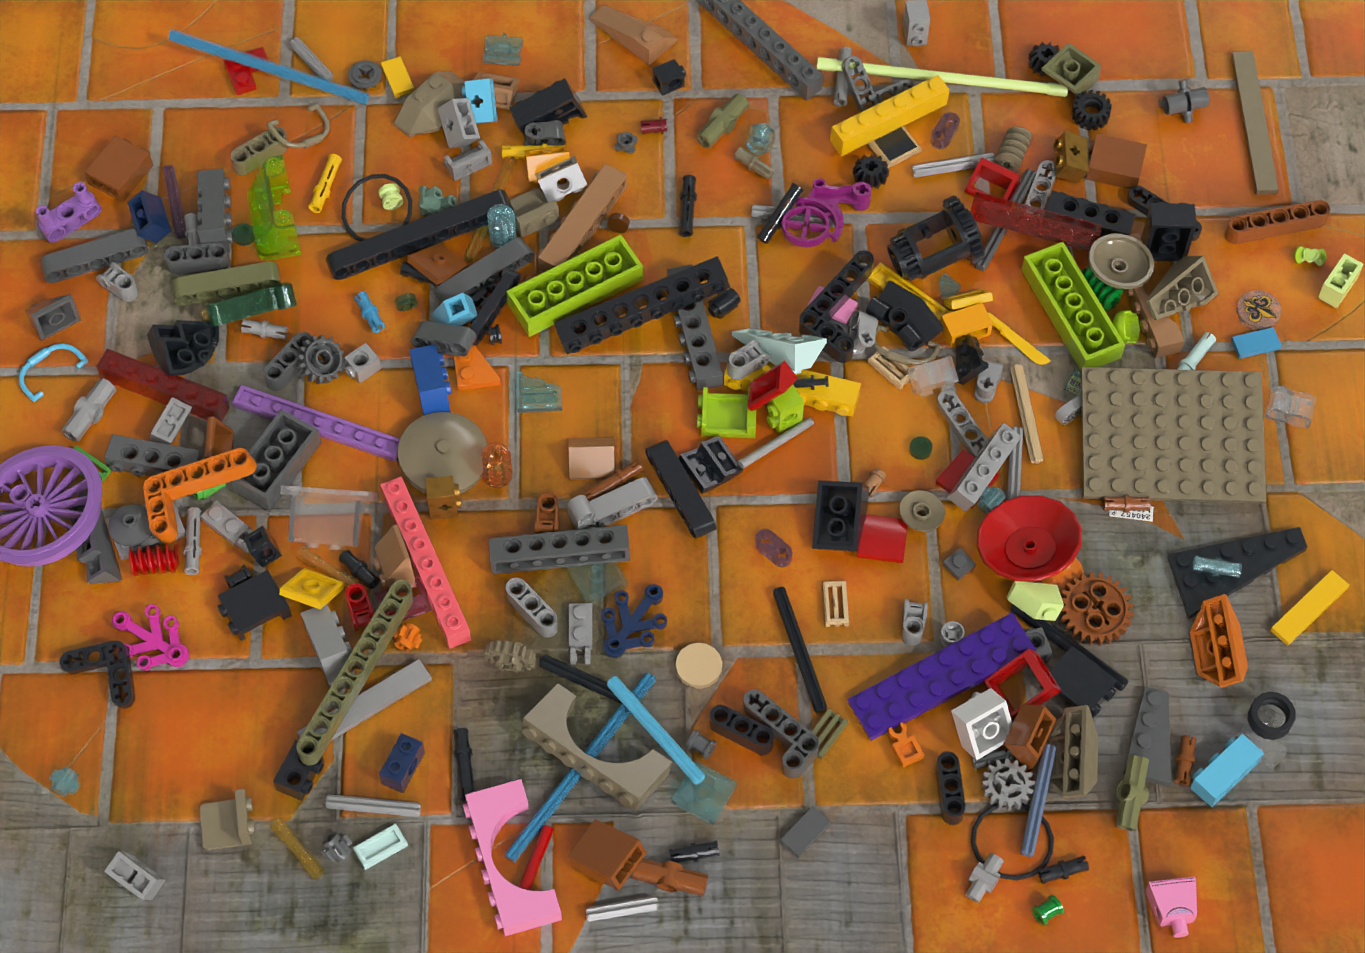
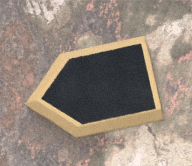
M904 126L867 144L877 157L881 156L882 161H887V168L922 151V148Z

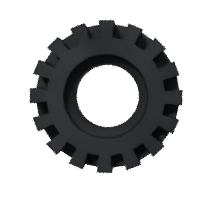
M1086 90L1082 92V95L1079 93L1074 100L1072 108V119H1075V124L1081 123L1080 128L1083 129L1084 126H1087L1089 131L1091 127L1094 130H1098V126L1103 128L1104 124L1108 123L1112 104H1110V99H1106L1104 93L1100 95V91H1096V94L1093 93V90H1089L1088 94ZM1095 107L1100 112L1091 114L1086 112L1084 108Z

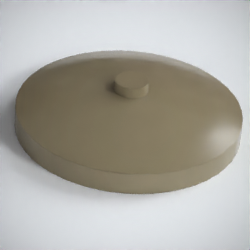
M435 412L416 419L406 428L398 445V463L403 476L414 488L426 494L425 478L452 475L454 484H459V491L462 494L470 490L481 480L488 465L489 449L484 434L471 420L455 413Z

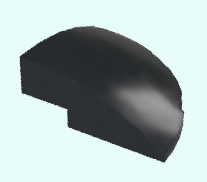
M176 320L174 325L153 324L147 337L153 355L161 369L168 376L185 375L203 367L212 358L215 347H217L219 342L218 322Z

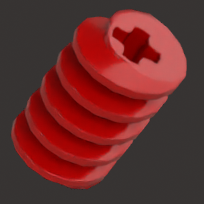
M166 544L164 551H161L159 545H156L155 552H152L150 546H147L145 553L142 552L140 546L137 547L136 553H133L130 547L129 563L134 576H138L140 570L143 575H148L149 570H151L152 574H157L159 568L163 574H166L168 567L171 573H175L179 566L178 544L174 545L173 550H170L169 545Z

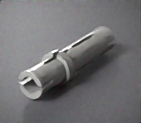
M842 47L839 49L838 60L843 61L847 57L852 56L851 48L844 47V51ZM837 71L834 104L842 107V103L844 106L847 105L848 83L843 71Z
M191 507L186 510V546L183 548V554L185 555L184 572L188 575H196L199 573V556L202 554V548L200 547L201 509Z

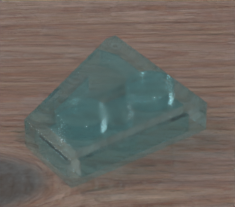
M516 371L518 413L562 411L561 386L546 383L537 377L532 379L524 376L523 372Z

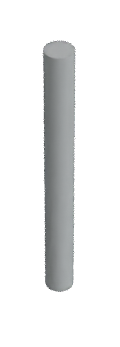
M808 417L739 460V466L744 469L814 425L812 418Z

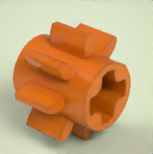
M404 623L402 627L399 626L393 635L394 645L405 652H410L413 647L418 649L422 641V635L419 634L420 629L411 623Z

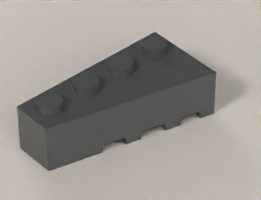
M224 169L198 171L199 198L197 203L199 212H197V219L199 225L197 226L200 242L201 244L223 243L226 245L228 252H230V244L233 243L232 230L229 231V226L232 225L231 212L228 213V208L232 207L230 194L227 195V190H231L230 178L225 177Z

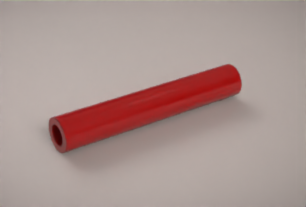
M548 825L542 826L518 886L519 888L530 891L554 832L552 827Z

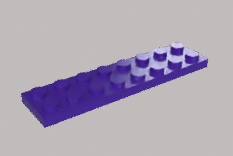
M1010 613L847 699L848 704L868 738L872 741L887 733L890 727L895 729L900 723H906L984 682L986 678L1029 648L1034 651L1036 649L1014 614Z

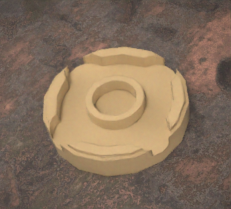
M694 643L680 651L676 659L675 669L678 678L683 684L702 689L710 687L717 682L722 672V660L720 654L712 646L704 643Z

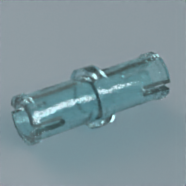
M1195 556L1192 570L1213 573V576L1221 574L1239 578L1242 564L1222 561L1218 557L1210 559Z

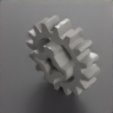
M1006 758L1004 764L996 760L995 767L992 765L988 766V772H984L983 775L985 781L982 782L981 788L986 789L984 797H991L989 804L992 805L997 802L999 810L1004 805L1007 811H1010L1013 805L1019 810L1021 802L1025 805L1028 804V797H1032L1034 792L1032 788H1034L1035 781L1030 780L1033 775L1032 772L1025 773L1026 765L1019 767L1018 760L1010 764L1009 759ZM1006 783H1010V787L1005 786Z

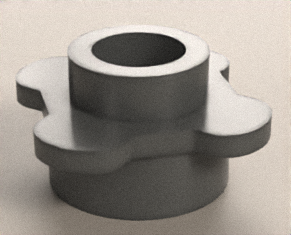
M629 132L620 133L617 136L618 142L615 144V150H622L629 154L634 153V146L638 142V138Z

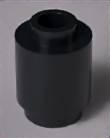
M729 288L710 299L707 309L714 318L722 319L738 307L741 299L734 289Z

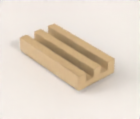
M885 346L881 347L882 349L889 351ZM875 352L868 358V363L899 390L903 388L904 384L909 383L910 379L915 377L916 373L907 365L890 360L893 363L891 364L880 353ZM894 365H896L901 371H903L906 374V376L900 373Z
M846 581L823 582L825 627H830V625H835V627H839V625L849 626ZM828 587H832L834 619H830ZM837 587H841L843 618H839Z

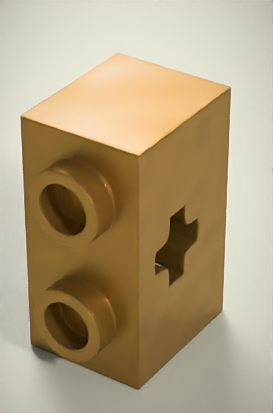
M1064 131L1053 143L1055 176L1078 183L1089 172L1087 138Z
M453 475L425 478L430 519L458 517L457 508H462L459 484H454Z

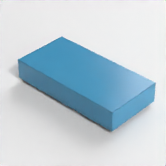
M1274 327L1234 336L1231 339L1238 359L1280 350L1281 343Z

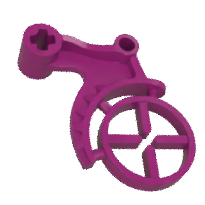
M815 179L809 196L798 198L795 202L796 207L790 209L784 215L782 220V233L790 243L800 247L819 245L827 237L831 238V242H836L842 234L844 225L843 214L838 204L850 203L856 210H866L870 206L871 186L865 182H858L854 185L834 187L826 185L823 179ZM806 213L800 239L793 236L787 228L802 229L803 223L789 219L794 215ZM810 214L820 218L825 225L809 224ZM828 217L834 224V233L829 232L830 222ZM809 224V231L822 232L823 234L813 239H806V226Z

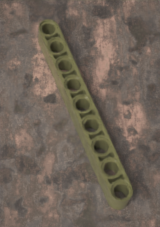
M398 580L392 584L300 737L296 746L299 758L303 764L314 765L320 760L411 607L414 599L412 587L408 581ZM401 592L407 593L405 596H397ZM389 611L396 612L394 615L391 616L386 615V613ZM378 630L385 631L381 635L374 634ZM365 650H373L370 654H363ZM354 669H361L358 674L351 673ZM345 688L350 689V690H349L347 693H345V694L339 693L340 690H342V689H345ZM331 708L338 709L335 713H327ZM319 728L326 729L323 733H315ZM307 748L314 749L310 754L303 753Z

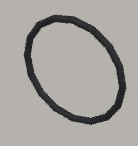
M387 174L369 175L358 180L347 191L342 202L341 218L346 230L356 240L363 241L366 239L358 236L349 227L346 219V204L351 193L360 184L371 179L385 178L396 182L404 190L408 200V214L403 225L408 224L412 215V198L408 188L398 178Z
M1021 803L1020 808L1029 811L1030 806ZM998 804L992 805L982 812L972 827L971 845L976 859L982 864L985 861L980 856L976 845L977 828L986 815L998 809ZM1043 816L1041 822L1044 824L1049 837V847L1042 864L1033 871L1021 875L997 872L1000 874V878L1021 880L1033 877L1038 873V869L1046 867L1053 854L1054 837L1049 823Z

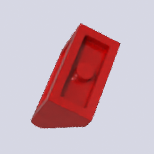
M982 157L964 192L1003 210L1019 183L1020 175ZM979 177L1006 189L1007 191L1003 199L1000 200L975 188L974 185Z
M786 361L781 362L750 382L748 409L750 411H754L782 395L798 379Z

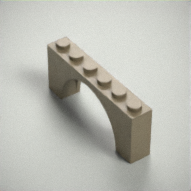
M557 684L523 718L521 733L527 739L533 740L543 747L547 753L559 758L566 766L572 767L579 772L583 778L599 786L603 792L619 800L623 806L629 807L636 812L669 776L672 762L654 749L637 760L625 763L604 762L584 753L574 743L567 728V718L574 710L577 696L560 684Z

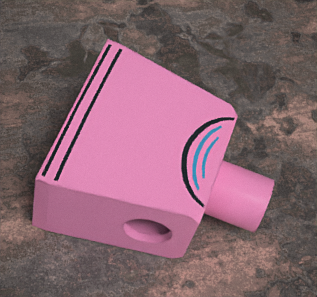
M1195 877L1149 882L1145 891L1158 925H1172L1174 937L1187 936L1189 934L1187 923L1194 922L1197 916Z

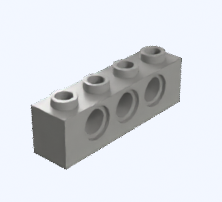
M1005 423L996 428L947 498L963 511L972 507L1022 436Z

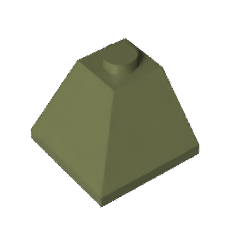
M1069 42L1042 67L1043 72L1073 93H1082L1085 90L1087 92L1098 81L1101 70L1099 63Z

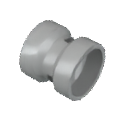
M950 621L943 625L939 640L943 649L964 638L965 631L960 623Z

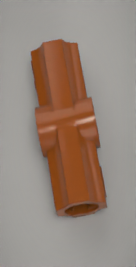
M644 858L635 868L632 879L657 885L659 889L666 892L675 893L679 890L699 896H704L709 878L708 874L684 869L681 864L676 862L664 861L660 863Z

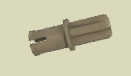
M743 147L736 151L734 158L746 165L749 171L754 170L764 178H771L774 170L760 161L759 156H754Z

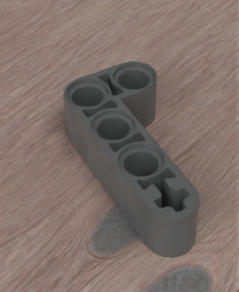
M756 689L749 690L745 693L743 699L744 712L751 719L769 727L774 737L788 748L782 758V770L788 778H798L819 754L818 737L761 691ZM770 715H775L778 717V719L775 721H769L767 720V717ZM787 730H794L796 734L789 736L786 735L784 732ZM809 743L815 747L812 750H805L803 744ZM796 761L799 765L793 768L789 767L787 763Z

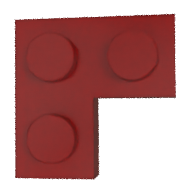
M263 47L246 52V55L249 53L251 57L254 55L253 58L256 56V59L261 57L263 61L266 59L267 62L268 60ZM223 59L237 96L257 90L251 73L261 70L232 60Z

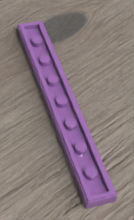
M244 385L240 386L232 401L233 407L273 420L282 409L318 429L320 437L396 463L398 461L400 438Z

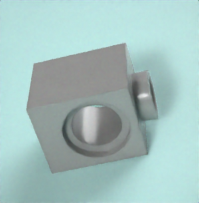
M366 343L344 357L346 373L350 378H355L359 383L381 369L379 357Z

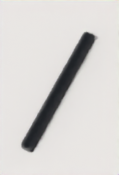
M783 586L775 588L773 595L814 711L816 713L824 712L827 709V704L786 589Z
M1012 604L1011 612L1034 629L1042 627L1045 636L1067 652L1073 646L1116 679L1115 688L1119 691H1122L1127 686V678L1050 622L1034 619Z

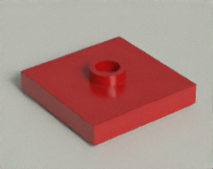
M963 449L936 479V484L948 493H951L975 457ZM999 473L995 474V476L990 481V483L988 484L984 492L981 494L977 502L972 507H970L971 509L978 503V501L985 495V493L991 488V486L998 480L1000 475Z

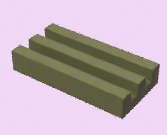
M830 708L812 730V733L817 735L828 719L832 718L818 738L820 746L837 722L840 724L819 752L817 757L821 760L849 723L847 719H842L839 714H834ZM809 743L803 744V748L806 750H812L815 747L814 745L811 747Z

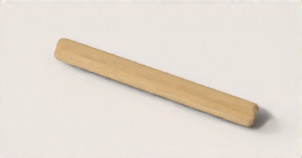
M1014 364L1010 371L1031 463L1039 464L1044 458L1025 372L1022 365Z

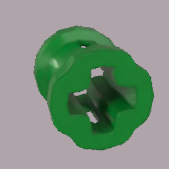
M1051 894L1048 896V900L1039 906H1033L1031 911L1038 923L1045 926L1048 924V920L1057 914L1062 915L1064 908L1059 899Z

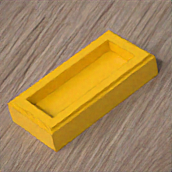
M401 56L381 62L382 70L395 98L411 94L415 91Z
M980 289L945 297L943 301L945 307L954 310L993 301L991 292Z

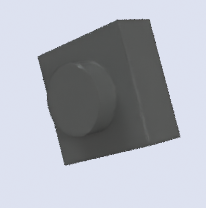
M961 548L943 561L944 568L957 581L972 571L976 565Z

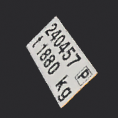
M1150 506V511L1130 510L1129 513H1124L1123 510H1110L1109 516L1153 522L1154 507Z

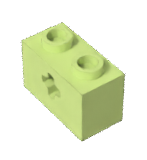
M1344 254L1324 282L1318 298L1338 308L1358 279L1364 264Z

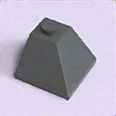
M71 294L44 300L25 310L31 325L41 341L81 321Z

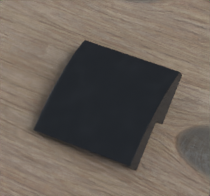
M720 436L703 441L699 448L679 456L682 466L701 494L728 482L743 471Z

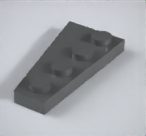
M1145 686L1128 756L1135 755L1148 758L1149 764L1146 781L1170 787L1169 696L1167 692ZM1127 756V760H1126V764H1125V768H1124V772H1123L1124 775H1125V772H1126V766H1127L1128 756Z

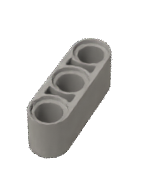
M521 578L510 579L506 584L507 601L541 636L546 638L554 636L558 631L556 613ZM514 590H520V591H522V592L519 593V594H513V593H512V591H514ZM531 605L537 607L534 610L527 609V607ZM545 621L552 622V624L548 626L543 625L542 623Z

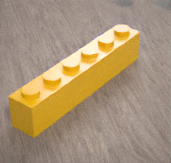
M936 75L832 126L830 143L840 156L852 152L901 126L947 105L950 89L940 76Z
M769 361L763 368L752 372L743 379L735 380L728 375L727 364L724 374V385L734 390L748 391L750 382L776 365ZM804 369L801 370V373L795 374L798 379L811 378V375H814V379H822L825 376H828L829 387L818 385L815 386V390H812L811 387L796 388L804 401V405L814 407L820 411L835 412L840 416H854L860 395L861 383Z

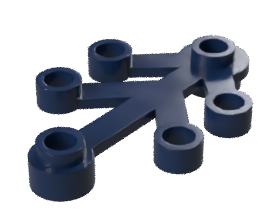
M652 584L645 589V598L631 617L627 604L629 601L628 593L623 590L615 593V603L618 605L623 627L617 634L614 625L615 611L612 608H605L602 611V621L606 625L608 635L603 643V650L606 655L618 658L625 653L626 649L641 646L651 647L654 644L653 633L645 630H662L666 628L667 617L664 614H657L653 619L640 620L651 605H657L663 600V590L659 585ZM655 590L658 593L656 595L650 594V591ZM619 596H624L626 599L620 601L617 598ZM608 613L613 615L611 618L604 617ZM662 619L664 623L658 624L656 621ZM645 631L639 638L627 639L630 633ZM650 637L651 641L645 642L643 639ZM613 643L619 644L617 648H613L610 645Z

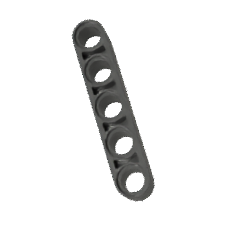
M136 228L45 255L40 259V266L45 281L56 283L109 267L112 262L119 264L142 257L148 253L149 247L146 239L139 237Z
M517 237L440 284L434 294L441 302L461 293L472 297L486 283H498L508 269L517 271L530 263L535 254L521 237Z

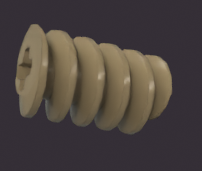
M1023 127L1009 128L1006 131L994 163L1015 173L1019 172L1018 168L1021 167L1027 153V148L1030 146V141L1033 138L1032 133Z

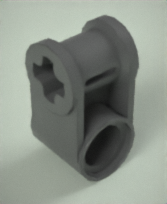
M552 120L549 122L529 123L525 127V145L537 146L547 143V145L554 146L566 144L563 123L561 121Z

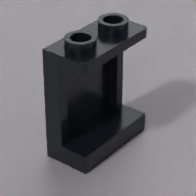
M268 570L218 595L220 604L217 605V608L223 618L228 617L230 623L227 625L233 636L238 635L241 641L246 639L244 635L246 632L281 615L283 620L292 616L288 603L283 596L279 595L280 590Z
M1073 646L1050 670L1051 675L1061 689L1057 694L1073 707L1088 705L1092 718H1095L1102 709L1100 705L1105 700L1109 702L1116 693L1114 688L1117 680Z

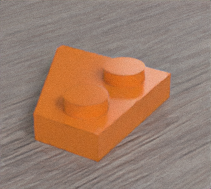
M475 345L471 347L466 356L454 355L458 391L501 385L500 377Z

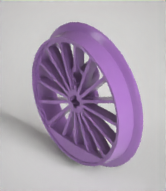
M41 446L18 453L0 464V496L3 492H7L13 503L0 502V509L19 511L0 516V524L12 522L0 530V540L16 531L4 546L0 545V561L29 567L49 564L69 555L88 538L100 515L102 482L96 466L87 456L75 449L64 446ZM55 467L44 492V468ZM64 467L72 469L55 488ZM37 470V494L33 493L24 477ZM79 474H82L86 478L85 480L66 490L67 487L75 480V478ZM21 478L24 484L16 485L12 489L9 488L13 482ZM88 488L87 496L70 499ZM85 505L83 512L63 510ZM56 516L76 518L78 521L72 527ZM48 519L62 526L68 532L58 538ZM44 522L55 539L54 542L45 545ZM38 529V548L29 550ZM27 533L21 549L14 550L13 547Z

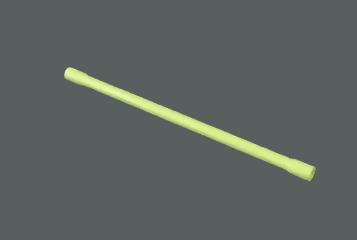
M818 57L816 69L842 71L843 61ZM850 62L848 68L854 70L856 64ZM863 63L866 73L871 75L928 80L939 75L944 83L1044 93L1067 97L1068 88L1060 83H1041Z

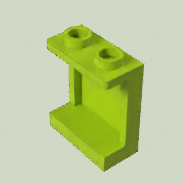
M703 387V395H698V408H702V414H698L697 428H702L701 436L755 438L756 410L750 411L748 409L749 388L748 395L708 393V387Z

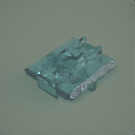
M503 33V36L487 35L483 62L520 65L523 38L506 37V33Z

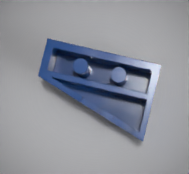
M436 344L409 349L423 415L435 412H450L448 395L452 393L449 381H445L448 380L446 367H441L444 366L442 352H437Z

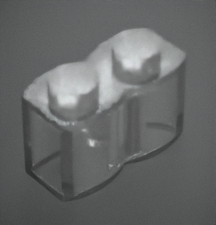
M952 356L906 369L913 394H920V397L934 394L933 389L941 388V391L955 388L954 383L959 382Z
M1273 386L1269 394L1264 416L1273 421L1287 422L1295 427L1309 428L1317 398L1307 392H1294L1285 386Z

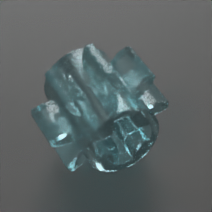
M987 486L979 497L981 500L978 502V506L983 512L989 513L1003 502L1006 496L1000 488L996 486L990 488Z
M63 767L59 771L55 769L49 777L52 783L50 788L63 797L70 793L75 794L81 785L77 780L79 775L68 767Z

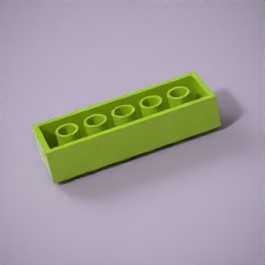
M618 235L507 290V303L527 335L531 337L553 326L555 322L575 315L643 281V265L622 235Z
M1064 242L1024 256L1021 271L1080 371L1082 367H1101L1121 359L1125 343Z

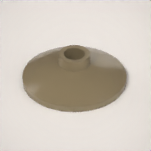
M918 490L908 493L902 499L899 513L907 526L917 531L926 532L934 530L941 525L945 516V509L943 503L936 495Z

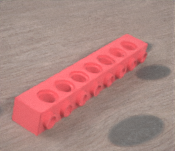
M402 476L380 484L384 502L394 524H397L410 561L449 649L471 641L467 622Z

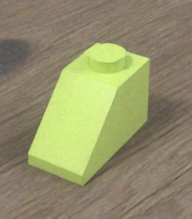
M1014 581L1006 596L1009 602L1032 618L1039 620L1056 621L1064 606L1058 586L1055 584Z

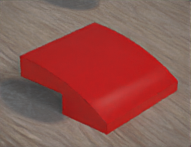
M866 514L857 557L903 563L908 526L899 518Z

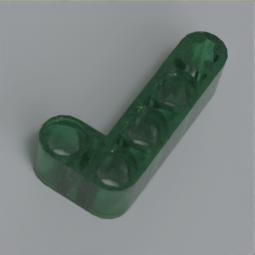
M285 282L215 301L205 306L211 326L213 327L275 309H287L298 304L292 283Z

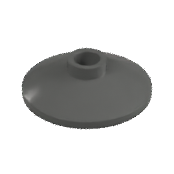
M132 504L116 510L108 524V530L112 539L116 543L128 547L137 546L147 541L152 535L149 528L147 509L141 505ZM129 520H134L131 524H127Z

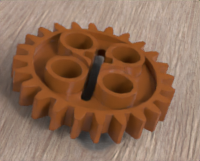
M1090 572L1088 578L1082 573L1079 580L1073 577L1072 584H1066L1065 590H1062L1060 594L1064 603L1060 612L1064 616H1062L1060 622L1068 623L1065 631L1072 629V638L1078 634L1080 635L1081 643L1086 638L1090 646L1094 640L1097 641L1098 646H1101L1103 640L1109 645L1112 642V638L1117 641L1120 638V634L1124 635L1126 633V627L1129 628L1132 623L1129 619H1132L1134 613L1130 611L1134 604L1127 603L1131 595H1124L1126 587L1118 588L1119 580L1112 583L1111 575L1107 579H1103L1102 572H1100L1098 577H1095L1094 573ZM1093 591H1099L1102 597L1096 596ZM1075 602L1081 603L1084 609L1076 607ZM1107 609H1113L1117 615L1109 614ZM1089 621H1095L1098 627L1091 626Z

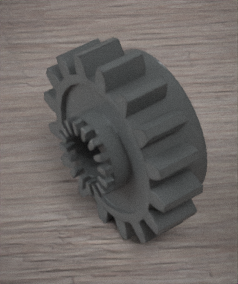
M320 335L317 339L316 336H312L310 341L307 339L302 342L304 347L301 346L297 349L301 355L296 356L295 359L299 360L301 364L296 367L299 369L303 368L304 371L301 373V376L308 375L309 382L316 379V384H321L323 381L325 384L329 383L331 378L336 379L339 377L337 372L344 370L341 367L342 363L345 362V359H342L344 351H340L339 343L335 344L332 342V337L325 339L324 335ZM318 355L323 357V364L318 361Z

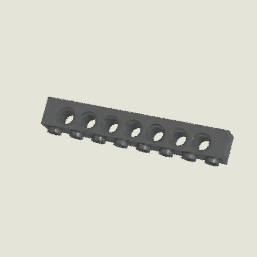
M696 0L806 101L822 90L823 74L741 0Z

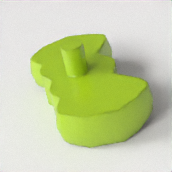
M1300 245L1293 253L1294 260L1298 264L1306 260L1309 263L1314 262L1317 266H1322L1327 259L1326 251L1323 248L1310 249Z

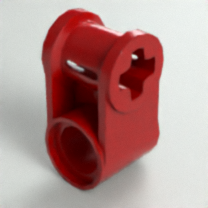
M353 583L346 588L345 596L354 630L357 631L359 627L368 625L375 613L365 587L359 583ZM357 594L362 596L358 600L351 599L354 595Z

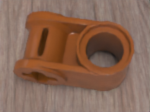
M545 492L538 498L535 534L559 532L558 498L551 492ZM546 504L554 505L552 508L548 509L543 507Z

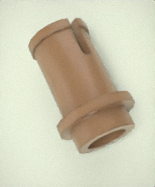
M879 468L871 470L869 478L864 483L869 487V498H872L879 485L886 481L885 472Z

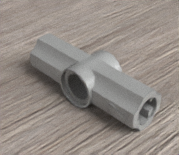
M104 378L99 379L86 397L82 396L77 401L73 415L61 430L62 434L73 442H79L91 424H96L100 421L104 413V407L117 391L116 387Z

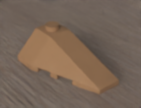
M605 5L589 17L590 21L648 65L678 41V38L659 25Z

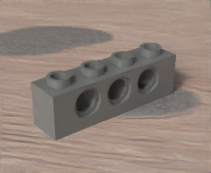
M112 434L104 457L107 466L112 471L130 472L140 477L144 475L154 476L203 460L200 450Z

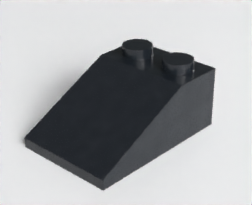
M818 481L812 549L858 552L868 507L869 487L862 482Z

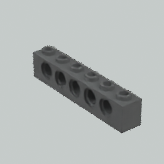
M693 265L667 269V277ZM703 301L694 302L679 311H675L676 315H673L674 324L681 331V333H678L680 345L685 346L686 351L683 352L685 364H689L691 368L688 371L691 384L695 383L697 391L703 390V387L710 389L723 386V373Z
M613 525L601 528L591 527L581 530L569 529L561 532L521 534L511 537L500 536L489 539L490 563L493 574L631 561L627 525Z

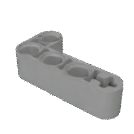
M643 477L591 501H588L585 495L574 497L567 505L568 517L576 530L591 527L601 528L656 502L658 496L648 479Z

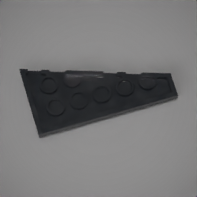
M1297 527L1172 553L1168 555L1167 559L1188 619H1190L1201 610L1204 600L1223 594L1227 596L1233 594L1253 582L1257 577L1269 573L1276 566L1284 564L1305 552L1307 544L1301 528Z

